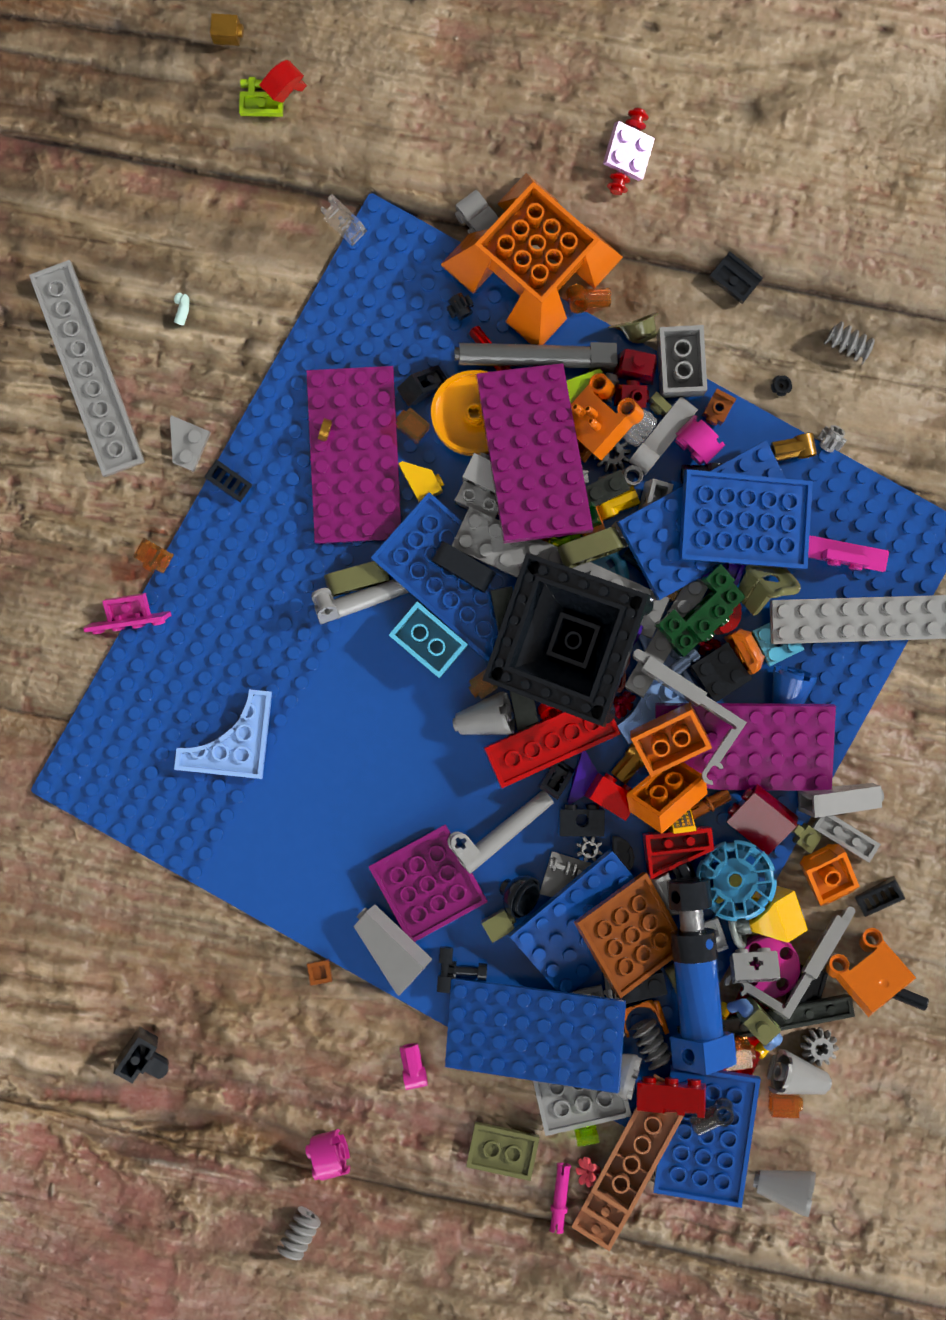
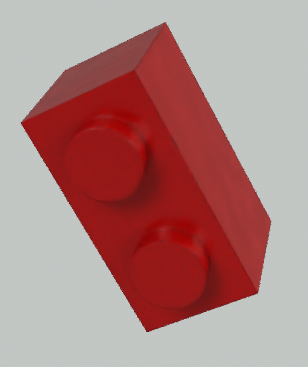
M598 773L584 796L626 821L631 813L629 811L627 793L632 788L625 784L623 787L615 784L616 778L607 773L605 776Z

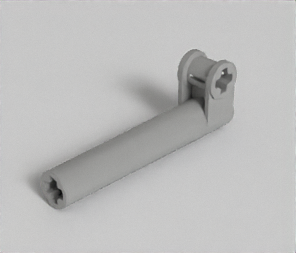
M392 579L336 599L333 598L329 588L318 589L312 593L311 597L315 604L314 608L319 622L324 624L409 592L396 580Z
M542 790L475 845L466 834L457 831L449 835L447 840L448 846L465 870L471 874L554 804V802ZM456 838L463 839L461 847L456 845Z

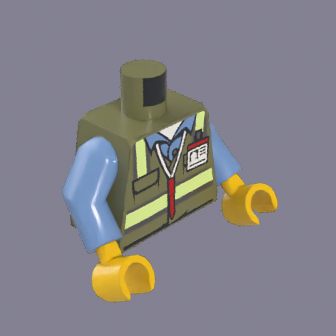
M750 995L746 999L742 998L728 1004L721 1002L722 1019L726 1020L730 1013H736L741 1022L760 1041L752 1050L753 1052L757 1051L760 1053L759 1059H763L769 1051L782 1043L783 1037L780 1034V1026Z

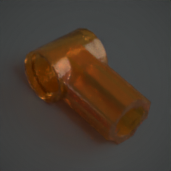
M573 284L566 291L569 308L573 313L578 314L586 311L588 308L610 307L611 305L610 288L585 289L581 284Z

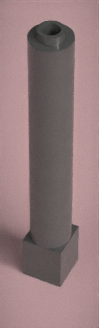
M591 342L590 346L459 343V347L454 348V360H458V365L536 367L563 363L564 368H588V372L601 369L603 372L614 373L617 365V343Z

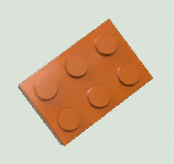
M691 702L630 731L631 740L651 777L712 748L711 741Z
M682 762L652 777L650 775L647 776L627 793L629 811L662 834L707 795V785L702 780L701 773Z

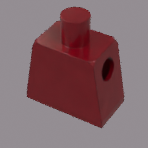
M624 349L617 355V365L613 374L621 379L639 380L640 383L653 385L657 368V357L655 354Z

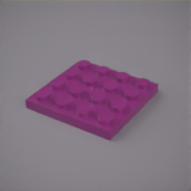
M446 824L368 866L402 930L414 942L488 902L473 873L469 874L456 855L449 848L447 840L451 833Z

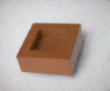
M329 959L307 963L311 986L333 981Z

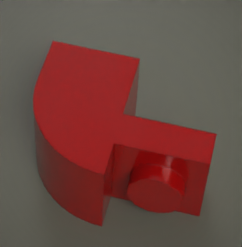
M284 60L277 64L259 84L274 101L281 103L285 101L293 89L302 92L307 85L302 80L304 75L290 60Z

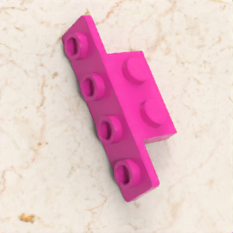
M809 536L808 558L827 561V564L832 566L848 565L849 569L861 571L864 568L879 572L886 571L889 556L888 550Z
M146 593L108 598L102 601L107 620L92 622L85 626L83 630L84 632L92 631V634H99L105 632V629L111 628L112 631H120L125 629V626L140 628L145 626V623L160 625L165 623V620L171 616V611L151 614Z

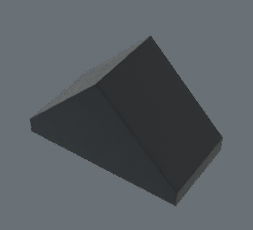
M562 761L552 765L538 787L558 800L575 770Z

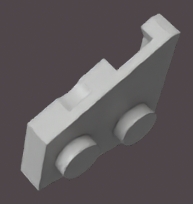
M171 415L172 461L175 465L194 472L211 432Z

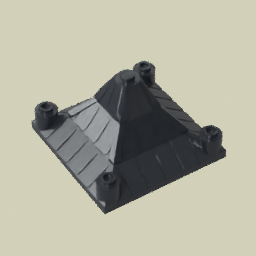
M526 553L483 681L599 726L606 727V724L613 721L615 717L614 698L643 616L648 615L653 609L652 595Z

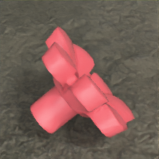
M589 1157L580 1158L578 1161L580 1167L576 1168L577 1175H581L578 1179L579 1184L583 1185L586 1183L587 1187H591L594 1181H596V1175L601 1173V1169L596 1164H592Z

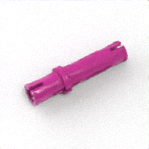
M563 1162L557 1163L554 1200L550 1207L552 1218L549 1231L555 1233L557 1227V1234L564 1233V1218L568 1211L566 1201L571 1165L566 1163V1166H564Z

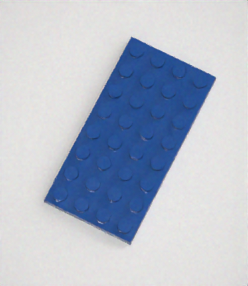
M767 440L710 470V472L785 478ZM683 486L616 522L656 600L663 599L711 572L716 564H725L679 560Z
M428 492L372 555L371 559L483 659L489 662L498 636L490 590L510 586L514 590L517 578L474 559L496 573L486 592L483 593L430 561L441 541L452 546L462 521Z
M463 978L451 979L445 1067L618 1094L620 1092L626 1000Z

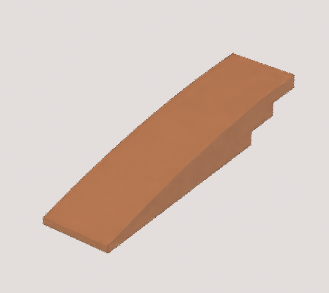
M654 1074L653 1077H656V1081H665L663 1078ZM636 1107L572 1225L573 1229L606 1250H611L684 1116L673 1112H665L663 1114L637 1111Z

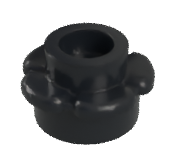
M778 375L773 379L771 390L773 393H777L778 396H785L786 393L791 392L792 382L789 377Z

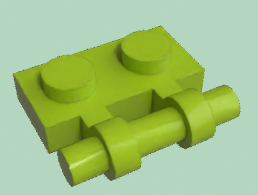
M256 77L240 79V87L248 88V92L240 91V116L283 117L284 102L274 101L266 92H256L257 88H261L259 84L263 79H256Z

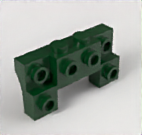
M716 564L713 567L714 570L708 576H704L701 579L712 593H708L683 618L675 609H669L667 611L668 614L661 621H657L654 624L680 657H685L699 642L709 641L715 635L714 631L718 627L728 623L730 620L729 616L734 612L733 609L745 598L744 594L733 583L735 579L722 564Z

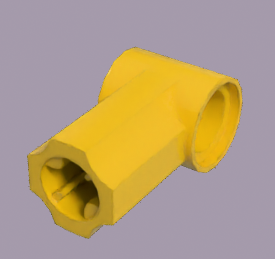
M631 486L629 491L597 506L602 521L618 515L623 510L640 504L636 490Z

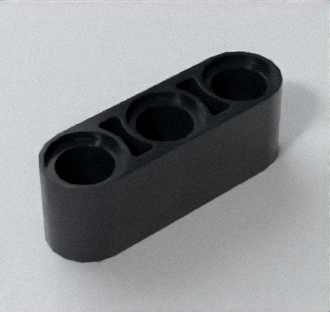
M444 541L439 543L430 559L434 564L483 593L486 592L496 575L488 567Z

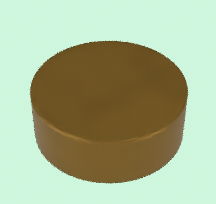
M323 419L318 436L319 440L327 441L332 420Z

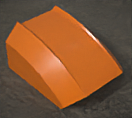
M738 629L724 637L749 675L755 674L761 669L765 655L762 654L752 632Z
M827 844V846L807 856H803L800 862L804 875L820 906L828 905L860 887L847 853L839 844Z

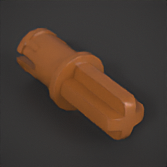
M721 790L710 797L705 796L704 800L696 803L691 808L693 819L695 820L710 811L714 812L715 808L731 801L732 797L729 791Z

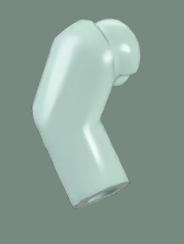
M180 292L174 298V302L179 304L174 322L184 325L189 313L190 299L188 295H183Z

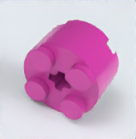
M693 415L676 433L677 438L675 442L682 450L688 449L692 453L691 458L698 465L702 463L706 465L725 444L723 441L719 444L716 440L719 436L703 420L697 422V416Z
M339 1129L314 1135L310 1139V1144L306 1145V1155L309 1159L311 1158L313 1165L312 1176L314 1180L324 1181L346 1175L350 1172V1165L346 1166V1159L350 1158L348 1145L344 1135L338 1134L340 1132Z

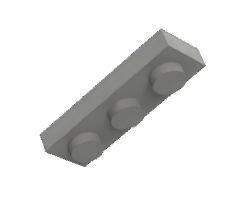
M834 815L817 817L812 826L822 835L870 863L881 845Z

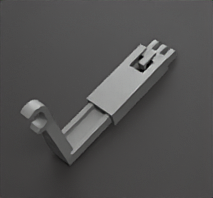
M636 649L632 657L644 665L641 669L642 672L688 702H691L694 706L700 705L733 727V729H729L702 771V780L706 784L713 785V781L707 778V773L712 766H716L718 769L724 768L720 762L747 722L707 697V692L642 650Z
M848 907L842 911L840 916L836 915L830 919L801 968V976L783 1007L782 1003L750 983H739L743 986L740 997L747 993L783 1019H790L811 981L817 979L854 916L855 909ZM731 975L725 979L724 986L729 985L732 980Z

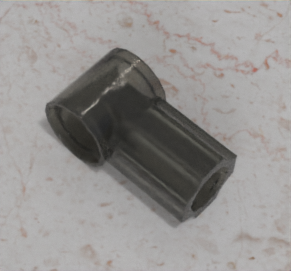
M719 1098L715 1101L714 1105L706 1108L704 1118H698L697 1114L690 1116L689 1120L695 1133L700 1136L719 1126L730 1125L734 1120L733 1103L727 1098ZM726 1109L729 1111V1113L723 1115L720 1114L718 1111Z

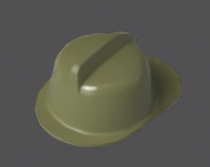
M652 313L635 321L612 325L608 328L620 327L629 341L638 344L644 343L656 337L657 331L654 317L659 313Z

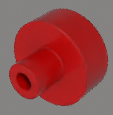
M542 703L538 707V713L542 720L561 712V710Z

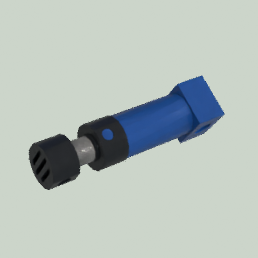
M707 877L675 878L667 881L669 909L679 911L680 929L670 933L680 1034L670 1037L673 1068L709 1075L737 1065L734 1033L723 1031L716 930L706 928L703 920V909L712 907L710 879Z

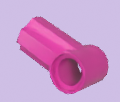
M418 1043L400 1046L405 1089L410 1090L428 1086L425 1066L422 1065Z

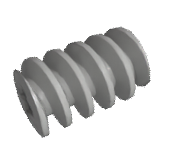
M842 321L834 325L824 344L831 340L832 349L840 345V353L847 349V357L855 353L854 361L862 357L863 364L873 349L875 339L870 338L866 342V334L858 338L859 330L856 329L851 333L852 327L850 325L843 329L844 322Z
M652 1018L642 1020L629 1029L637 1031L632 1035L633 1038L640 1037L636 1045H644L640 1053H648L644 1061H652V1064L648 1067L649 1070L660 1068L667 1064L672 1057L671 1051L667 1050V1043L663 1042V1035L659 1034V1027L655 1026V1019Z
M302 1206L297 1209L301 1215L294 1214L293 1216L297 1223L290 1222L289 1226L292 1230L285 1231V1235L288 1238L283 1237L281 1239V1243L284 1246H277V1250L281 1255L292 1260H301L303 1258L304 1252L308 1249V1244L312 1242V1236L316 1234V1229L321 1224L320 1219L315 1213Z

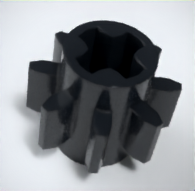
M458 293L448 300L450 305L447 306V311L452 319L457 316L458 320H463L473 313L471 308L474 306V303L469 294L464 297L462 293Z

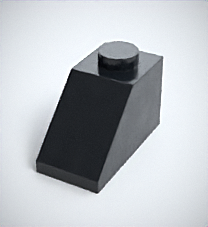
M439 365L411 374L397 387V390L409 407L435 394L438 388L447 380V377Z

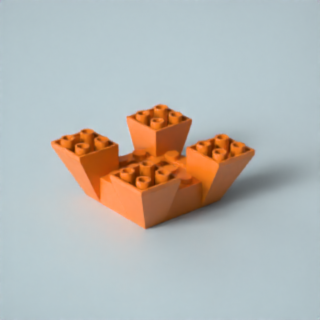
M525 173L498 202V205L505 211L489 229L469 233L441 263V266L473 294L494 272L520 295L506 323L531 345H544L567 320L558 293L562 286L574 273H577L595 289L623 257L593 230L579 222L558 203L554 196ZM546 230H553L555 233H549ZM515 231H522L524 234L520 235L517 234ZM532 245H537L540 249H535ZM553 259V260H555L557 263H556V264H553V263H550L548 260ZM517 261H524L526 264L521 265Z

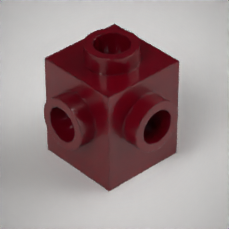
M627 380V384H615L614 406H618L622 399L631 398L641 408H646V403L649 401L647 385H640L639 380Z

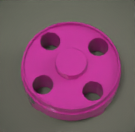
M761 934L748 937L746 947L744 948L748 949V952L749 946L753 943L758 944V949L770 948L771 951H777L780 977L785 978V985L780 988L776 987L777 981L754 982L751 985L772 998L788 993L795 986L800 974V961L794 947L789 942L787 943ZM783 947H788L789 953L787 956L781 957L780 950ZM753 960L750 963V966H754L756 970L759 967V964H755Z

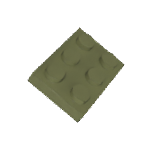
M475 1121L466 1167L531 1181L540 1136Z

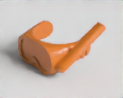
M651 999L625 1009L624 1029L627 1038L629 1037V1031L626 1027L627 1016L632 1010L639 1007L652 1010L656 1014L664 1034L669 1033L658 1000L653 1001Z

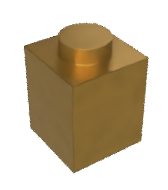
M211 13L210 36L213 43L217 45L239 46L240 38H243L244 27L243 24H240L238 15Z

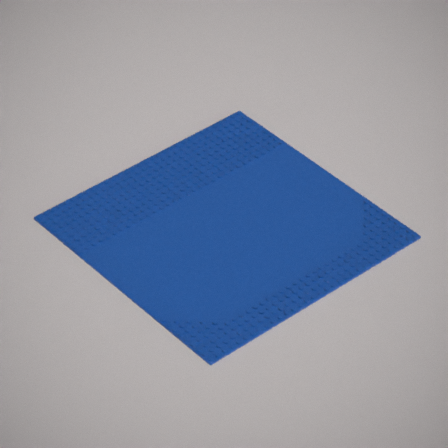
M371 193L367 196L218 461L250 482L252 487L240 503L206 480L142 592L146 593L151 614L171 611V616L165 620V623L160 625L145 623V626L140 628L125 626V629L120 631L33 784L31 791L448 1027L450 993L437 992L438 975L441 972V963H439L440 946L453 947L452 961H457L456 966L478 967V963H487V978L485 982L556 991L508 934L492 943L481 924V920L505 908L503 895L499 892L504 880H512L518 876L528 875L538 880L541 890L551 852L583 860V854L580 856L576 855L580 851V847L576 843L581 844L583 839L582 836L559 835V808H564V804H568L567 799L572 786L573 773L558 800L548 794L554 804L472 872L488 902L415 942L432 960L400 996L395 993L354 928V925L359 921L357 918L358 914L365 907L369 910L374 905L379 907L401 928L371 873L369 865L444 824L447 825L450 833L462 832L475 845L542 791L538 785L550 768L548 767L501 788L483 747L509 735H461L459 731H455L453 718H455L456 713L499 692L507 693L511 702L510 692L483 681L488 662L469 645L441 678H438L389 636L391 631L416 602L420 603L410 593L324 624H320L314 608L315 604L311 595L318 589L327 588L324 575L372 562V555L385 541L315 544L306 370L393 366L398 463L402 461L430 469L434 475L439 474L444 483V486L441 487L443 493L435 496V498L463 522L468 510L456 505L455 498L463 484V475L472 456L459 454L449 449L435 433L431 419V405L435 394L422 402L408 407L397 387L411 374L439 365L447 379L457 373L468 370L497 371L494 366L458 365V360H454V348L459 347V343H476L469 334L470 330L475 326H480L493 344H530L506 323L507 318L520 298L517 292L494 272L474 294L470 292L441 266V263L461 242ZM458 293H462L464 297L469 294L474 303V306L471 308L473 313L463 320H458L457 316L452 319L447 311V306L450 305L448 300ZM560 297L567 320L544 345L590 346L591 342L617 343V355L624 349L655 354L657 357V368L653 385L640 383V385H647L649 400L656 392L660 394L658 356L655 349L644 343L638 344L629 341L622 331L617 328H608L611 325ZM510 366L511 369L527 368L519 366ZM564 368L566 380L589 373L588 368ZM618 378L619 384H627L626 379ZM707 379V392L704 396L683 397L698 409L694 414L697 416L696 421L703 420L719 436L716 439L717 442L720 444L723 441L725 444L708 463H725L767 440L771 448L772 442L792 439L797 435L806 434ZM716 389L736 398L721 426L707 423L705 417L702 416ZM614 395L612 397V402H606L605 400H602L606 405L610 406L615 413L618 412L617 406H614ZM680 397L664 399L673 407ZM648 402L646 403V408H642L644 412L643 419L638 424L633 425L619 441L620 445L625 441L627 442L626 447L623 449L631 450L630 454L625 455L629 459H631L637 449L664 418L661 414H655L650 409ZM715 405L717 411H722L721 406ZM676 438L646 475L643 474L642 481L634 488L639 501L641 500L646 481L653 478L664 482L675 481L680 483L679 487L683 486L680 480L681 466L698 465L691 458L692 453L688 449L684 451L676 444ZM815 438L816 456L804 459H797L796 457L777 461L786 479L813 481L810 519L811 536L888 550L889 556L885 572L864 568L861 571L849 569L848 565L832 566L828 565L827 561L808 558V569L787 568L800 583V592L795 595L771 598L770 600L934 595L946 573L945 510L839 451H825L820 447V441ZM611 450L609 453V458L611 459L615 456L614 450ZM591 453L585 463L581 461L583 465L582 470L588 471L589 483H586L585 486L598 481L599 477L613 473L611 467H609L607 472H604L606 466L604 464L601 467H597L600 459L595 460L593 453ZM623 462L625 466L624 469H626L629 466H632L630 463ZM399 467L402 523L419 502ZM218 468L212 478L216 480L222 469ZM635 472L627 473L629 481L636 482L638 480ZM226 473L221 479L220 483L222 485L229 477L228 473ZM233 478L227 488L231 489L237 480ZM240 483L234 493L238 495L244 484ZM639 504L619 512L618 515L610 519L604 520L605 529L610 528L615 522L636 512ZM498 513L496 519L500 521L499 513ZM575 534L561 540L556 537L550 539L559 545H563L583 536L582 534ZM629 546L619 551L618 554L620 557L624 554V552L628 549ZM612 559L606 561L610 569L615 566ZM626 561L629 570V580L651 589L644 575ZM744 569V571H743V573H742V576H741V578H740V580H739V583H738L737 587H739V585H740V583H741V581H742V579H743V576H744L745 573H746V570H745V569ZM772 575L763 577V579L766 581L779 582V580ZM682 588L666 596L670 599L660 621L667 615V611L673 605ZM709 588L707 589V591H706V593L704 594L703 598H704L708 593H712V592L709 590ZM353 591V592H350V593L342 594V595H339V596H334L333 598L336 599V598H339V597H342V596H345V595H348V594H351V593H354V592H357V591ZM770 600L758 615H752L745 605L740 602L742 615L738 626L729 633L714 635L713 639L719 640L721 645L726 643L725 636L738 629L752 632L770 623ZM639 638L634 644L616 693L618 697L622 696L624 691L631 692L624 688V685L638 664L633 659L632 654L636 649L644 652ZM908 640L801 643L804 648L803 651L772 666H768L764 658L761 669L755 674L750 675L752 678L750 681L716 703L772 704L773 669L775 665H782V670H787L788 666L812 673L811 677L816 675L817 682L805 704H835L836 706L833 757L834 776ZM697 644L693 649L698 652L700 645ZM687 668L686 671L689 674L692 681L694 682V684L701 688L695 680L692 673L690 672V670ZM249 689L272 692L263 779L174 770L176 748H192L211 743L236 724L246 705ZM631 692V694L635 695L636 697L635 700L631 702L633 703L632 710L627 709V714L625 717L621 716L620 719H618L616 716L614 717L617 725L621 723L623 720H625L635 709V707L641 699L640 696ZM534 700L538 722L543 721L538 713V707L541 703ZM511 712L512 719H515L514 712ZM620 732V735L587 749L586 752L599 774L605 776L606 773L617 779L615 784L623 787L624 783L612 774L611 771L625 756V751L632 743L628 744ZM581 753L562 762L575 770ZM645 765L642 768L640 767L625 785L633 789L650 774ZM707 788L706 796L710 797L721 790ZM728 790L732 797L731 801L715 808L714 812L710 811L694 820L696 827L709 826L712 828L714 846L725 841L726 843H732L734 840L752 843L726 822L729 815L727 813L728 809L733 803L736 802L738 804L742 800L741 796L746 790ZM766 790L798 816L797 824L800 826L803 823L808 824L811 816L800 812L798 809V791ZM584 796L572 804H577V809H586V804L597 803ZM599 805V808L605 810L604 837H595L594 843H602L598 850L602 852V855L609 849L612 850V835L619 836L630 844L634 852V864L629 872L634 878L642 872L647 873L642 833L656 832L657 830L632 813H630L625 821ZM579 814L576 817V824L579 826L586 824L587 816ZM792 832L768 855L775 868V880H777L796 845L792 841L795 837V834ZM584 836L587 840L591 838V836ZM456 838V844L461 847L463 839ZM588 843L586 844V849L583 851H587L589 854L593 853L592 848H594V846H591ZM735 851L728 852V859L736 858ZM597 854L595 856L596 860L602 855ZM708 854L690 861L695 874L700 861L704 860ZM750 855L746 861L753 865L756 859ZM588 858L586 862L593 863L594 861L592 858ZM714 860L711 867L715 870L720 863ZM672 870L666 872L669 874L670 879L676 878ZM757 873L759 882L766 881L764 873ZM710 879V887L713 888V879ZM540 894L535 907L529 914L521 918H515L517 921L514 923L515 928L552 897ZM735 903L739 910L744 909L743 903ZM703 909L704 921L715 917L719 919L729 949L718 952L717 965L720 983L730 965L729 957L738 948L732 939L728 920L719 918L711 909ZM679 915L671 916L678 929H680ZM673 959L660 968L664 975L667 995L626 1004V1008L651 999L653 1001L658 1000L669 1029V1033L665 1035L656 1014L648 1008H636L627 1016L626 1027L629 1031V1037L627 1038L625 1033L622 1054H635L642 1058L632 1099H628L631 1115L637 1107L638 1080H642L643 1076L653 1077L654 1074L665 1080L670 1074L672 1057L667 1064L660 1068L649 1070L648 1067L652 1064V1061H644L648 1053H640L644 1045H636L640 1037L633 1038L632 1035L637 1031L629 1029L642 1020L655 1019V1026L659 1027V1034L663 1035V1042L667 1043V1050L671 1051L670 1037L678 1034L677 1026H680L677 994L664 968L673 964ZM601 969L596 971L575 990L600 984L602 989L605 990L604 974ZM456 975V978H463V979H470V980H477V977H478V976ZM631 1117L613 1121L626 1127Z

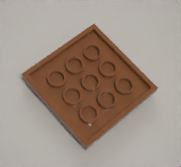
M646 872L640 873L574 921L575 926L613 992L620 999L672 960L670 933L678 930V927Z

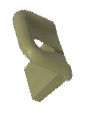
M746 565V573L738 587L745 596L741 602L752 615H758L771 598L795 595L801 589L800 583L787 568ZM772 575L779 580V582L766 581L763 579V577Z

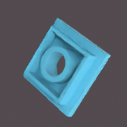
M770 623L752 631L762 654L765 655L768 666H772L804 650L801 643L781 644L779 647L771 644Z

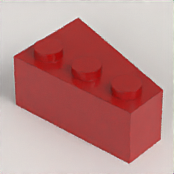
M709 826L696 827V831L676 834L669 830L664 831L662 834L658 831L642 833L646 869L650 879L714 850L712 828Z
M643 1076L642 1080L637 1082V1111L663 1114L665 1112H673L680 1116L690 1113L697 1114L698 1118H704L706 1112V1083H701L700 1079H687V1082H678V1078L672 1077L665 1078V1081H656V1077Z

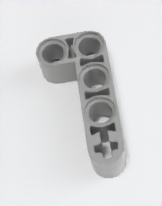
M681 396L645 442L633 454L629 463L638 466L643 471V474L646 475L677 437L676 433L698 409Z

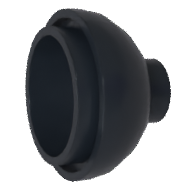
M524 875L512 880L506 879L503 881L499 892L503 895V904L507 913L514 918H521L533 910L540 895L539 882L536 878Z

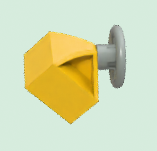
M780 886L776 887L772 902L769 901L764 907L766 910L750 920L744 918L738 919L737 922L728 921L732 939L738 949L746 947L747 935L754 932L788 943L808 930L795 891ZM756 891L752 899L757 902L762 895Z

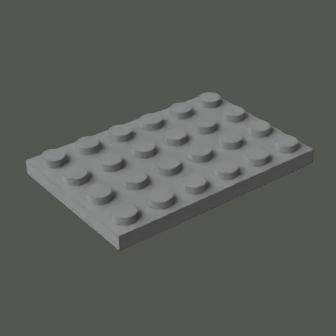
M601 984L570 992L604 997ZM533 1081L545 1136L632 1116L628 1099L624 1100L614 1093Z

